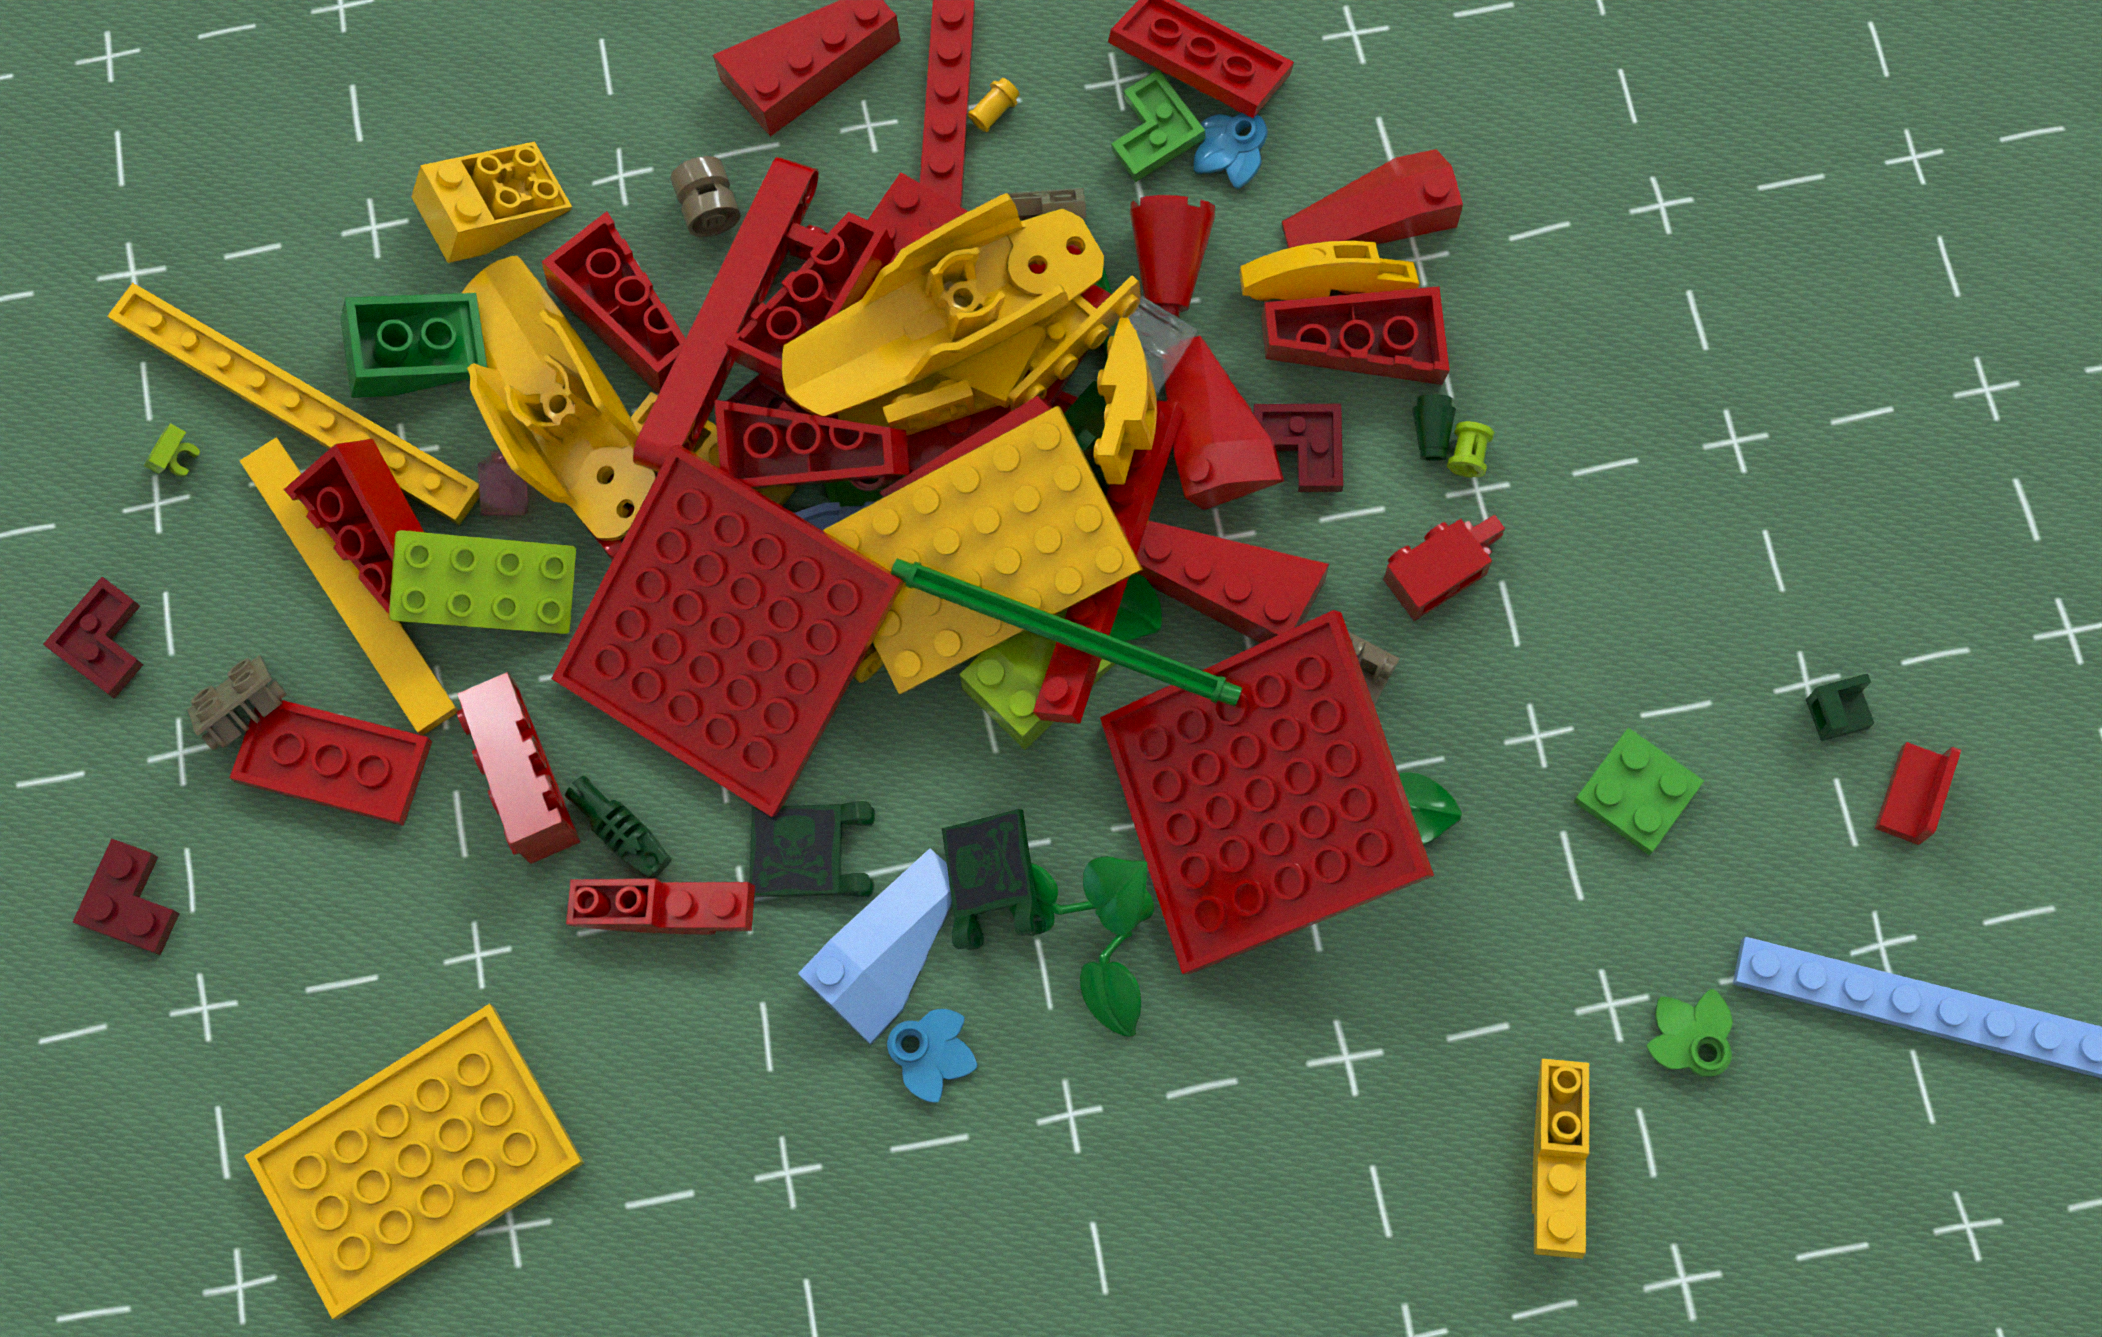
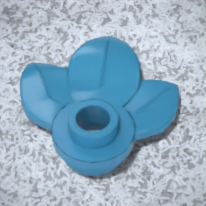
M1243 113L1235 117L1223 114L1208 117L1200 123L1205 129L1206 139L1202 140L1204 142L1199 145L1195 153L1194 171L1196 174H1208L1226 169L1232 185L1236 189H1240L1255 176L1261 166L1260 149L1263 147L1268 134L1266 123L1258 114L1254 118ZM1252 127L1248 135L1239 136L1243 129Z
M948 1009L932 1010L919 1022L904 1021L898 1024L888 1036V1052L893 1061L902 1066L905 1086L911 1093L922 1100L938 1103L943 1092V1079L962 1078L977 1069V1062L970 1048L956 1038L965 1020L964 1016L960 1013ZM908 1037H915L920 1042L918 1050L914 1053H907L902 1048L904 1040Z

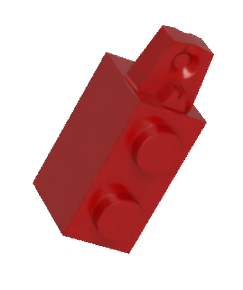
M1496 515L1491 516L1474 527L1470 521L1464 523L1462 519L1457 520L1450 526L1443 522L1431 529L1424 536L1426 541L1411 549L1408 545L1395 552L1387 561L1389 564L1387 565L1383 580L1412 620L1416 621L1487 575L1492 563V559L1489 557L1492 551L1488 546L1502 538L1505 527Z

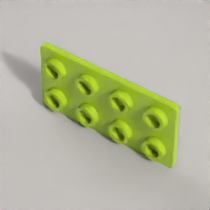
M397 531L394 542L389 619L403 622L567 634L570 631L576 548L568 545Z

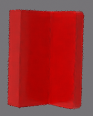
M1909 742L1903 744L1875 829L1920 845L1932 836L1937 829L1961 749L1951 747L1941 755Z

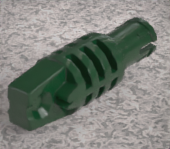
M586 776L575 780L572 784L579 790L574 791L569 787L565 797L572 801L591 820V830L623 862L628 863L646 877L656 879L672 859L652 832L620 801H609Z

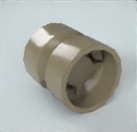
M712 156L696 157L685 161L672 172L670 179L677 199L682 204L681 211L690 234L698 237L714 236L734 227L740 220L741 213L734 194L729 189L730 182L720 159Z

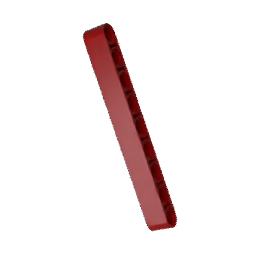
M779 157L773 160L639 433L633 452L634 464L659 472L673 445H681L689 451H693L715 405L714 400L718 399L735 363V359L724 342L735 331L739 333L752 319L750 315L764 302L789 250L786 235L793 223L801 225L814 197L819 179L818 169Z

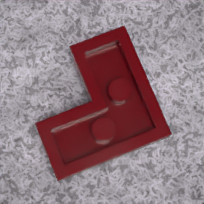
M1341 404L1253 405V414L1274 441L1276 451H1297L1298 492H1342Z
M101 577L43 645L115 699L144 665L112 641L114 636L140 608V605L104 577Z
M111 838L72 922L97 933L161 955L180 913L140 898L158 856Z

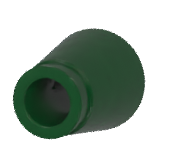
M1440 394L1418 396L1417 406L1413 407L1412 411L1420 459L1425 461L1446 460L1456 408L1452 406V397Z

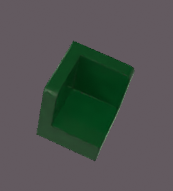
M1868 674L1818 686L1806 698L1821 741L1869 729L1874 724L1863 694V690L1871 683Z

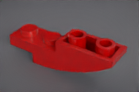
M571 879L566 925L613 931L715 935L716 931H752L755 885L750 882Z

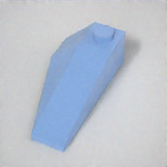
M930 848L833 936L798 973L803 982L870 1045L903 1011L915 980L928 958L927 955L936 935L942 928L951 909L952 898L947 863Z

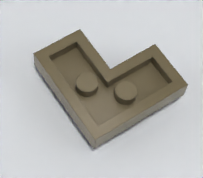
M1084 188L1007 193L1016 205L1020 221L1033 218L1034 215H1041L1059 209L1072 212L1082 219L1086 218Z

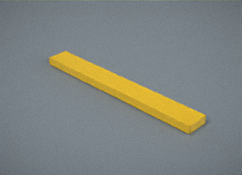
M277 437L241 459L240 463L417 733L423 736L455 715L458 710L400 621L389 619V614L358 579L360 571L350 560L343 561L333 549L336 544L323 528L316 529L306 517L309 511L300 500L293 501L283 490L302 473Z

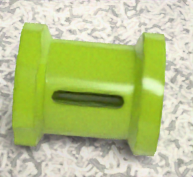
M1471 421L1459 422L1456 424L1454 434L1458 437L1454 456L1448 459L1447 468L1459 476L1468 478L1482 477L1486 474L1487 465L1484 463L1487 444L1492 442L1494 431L1482 423Z

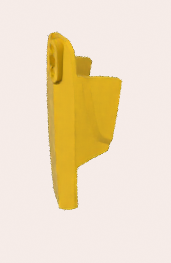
M1007 193L1000 195L901 249L894 261L880 270L873 284L860 301L785 344L782 353V378L786 395L807 412L815 416L830 417L936 374L1009 339L1069 304V302L1102 278L1104 255L1081 217L1065 209H1059L1020 221L1018 210L1010 195ZM1075 245L1080 249L1081 254L1073 255L1069 253L1066 247ZM1044 263L1046 264L1042 274H1035L1028 267L1031 264H1038L1040 266Z
M510 256L500 259L478 273L462 292L476 293L488 366L487 368L473 363L467 367L470 374V391L510 468L519 477L553 502L566 503L598 539L606 541L621 540L626 536L657 476V472L634 464L633 452L639 432L588 348L551 296L520 257ZM614 474L613 480L608 483L609 477ZM627 502L634 506L633 514L630 517H627L629 510L624 506Z

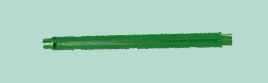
M897 558L893 564L891 574L902 579L906 583V587L910 589L915 588L1208 698L1213 703L1217 704L1220 701L1233 707L1237 705L1242 687L1226 682V677H1218L927 568L917 561L912 564Z

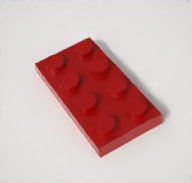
M1138 0L1111 28L1108 43L1123 50L1125 53L1154 66L1163 73L1175 77L1251 118L1258 114L1286 81L1294 65V62L1175 0Z
M281 700L283 704L265 717L262 716L256 707L254 708L260 721L256 723L252 718L250 719L248 725L250 729L245 733L229 777L232 781L404 826L432 745V741L428 737Z

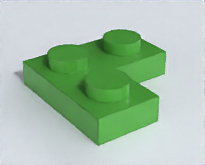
M1159 69L1123 91L1125 101L1143 124L1111 143L1112 152L1135 182L1206 139L1205 129Z

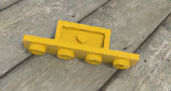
M1133 275L1097 309L1079 295L1066 306L1034 324L1046 329V339L1030 364L1029 370L1031 373L1008 395L1011 411L1036 396L1044 399L1047 389L1058 378L1063 380L1068 377L1076 368L1078 359L1089 348L1094 350L1105 341L1109 334V329L1119 318H1129L1140 304L1141 295L1140 283Z

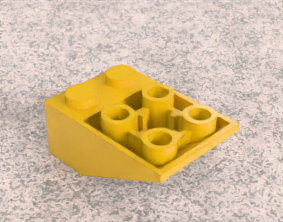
M535 141L420 165L411 196L448 263L486 255L565 214L572 208Z

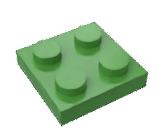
M1628 727L1576 797L1574 803L1650 856L1704 780Z

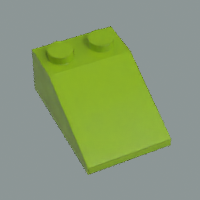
M1068 609L1056 614L1055 616L1065 619ZM1027 630L984 651L959 674L962 689L1024 750L1054 723L1053 721L1040 720L1033 713L1056 645V641ZM1101 659L1093 685L1115 663Z

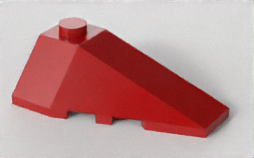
M1437 149L1396 157L1283 220L1282 229L1288 248L1329 241L1375 242L1378 245L1457 228L1463 202L1451 164Z
M1199 335L1161 350L1167 401H1177L1184 410L1173 448L1185 498L1202 510H1207L1284 482L1274 441L1259 423L1246 400L1229 379V375L1205 340Z

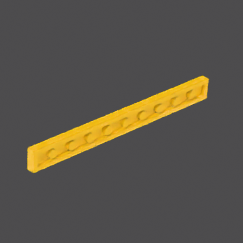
M134 283L130 285L107 316L117 326L328 449L338 443L373 439L401 491L459 526L484 491L479 483Z

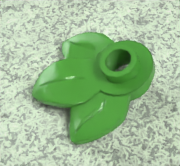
M1710 989L1700 998L1695 1007L1670 997L1663 996L1657 1000L1655 1019L1662 1035L1655 1037L1646 1045L1651 1056L1666 1068L1672 1070L1689 1068L1693 1073L1702 1077H1714L1724 1072L1729 1066L1732 1057L1731 1047L1726 1038L1731 1030L1733 1019L1722 996L1714 989ZM1701 1046H1707L1712 1049L1714 1053L1712 1062H1705L1699 1057L1698 1051Z

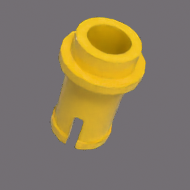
M1006 78L993 81L990 84L991 90L973 110L968 112L969 119L983 132L987 133L990 130L989 128L1009 106L1014 108L1018 104L1016 99L1020 96V93Z

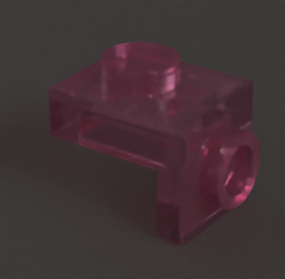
M500 449L491 451L490 457H486L477 464L481 516L525 515L528 513L526 481L510 468Z

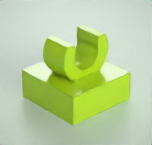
M170 423L163 430L143 466L157 474H160L168 466V469L174 475L185 477L189 470L178 464V453L184 452L196 458L200 450L194 444L180 443L186 432Z

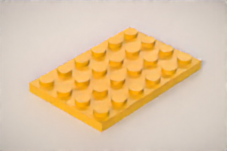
M1059 406L1046 411L822 530L889 571L892 570L897 558L912 564L917 561L927 568L1053 615L1143 570ZM904 583L876 634L873 644L898 693L903 694L1025 630L921 590L910 589Z
M490 1003L244 1156L331 1318L336 1320L584 1164L495 1007Z

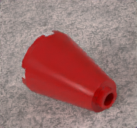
M1153 195L1141 197L1140 206L1134 200L1130 203V218L1145 307L1154 311V317L1176 319L1179 318L1180 312L1189 309L1215 220V205L1208 201L1200 199V207L1188 205L1187 196Z

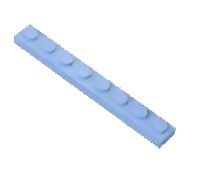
M1746 936L1741 940L1733 985L2102 1079L2101 1026Z

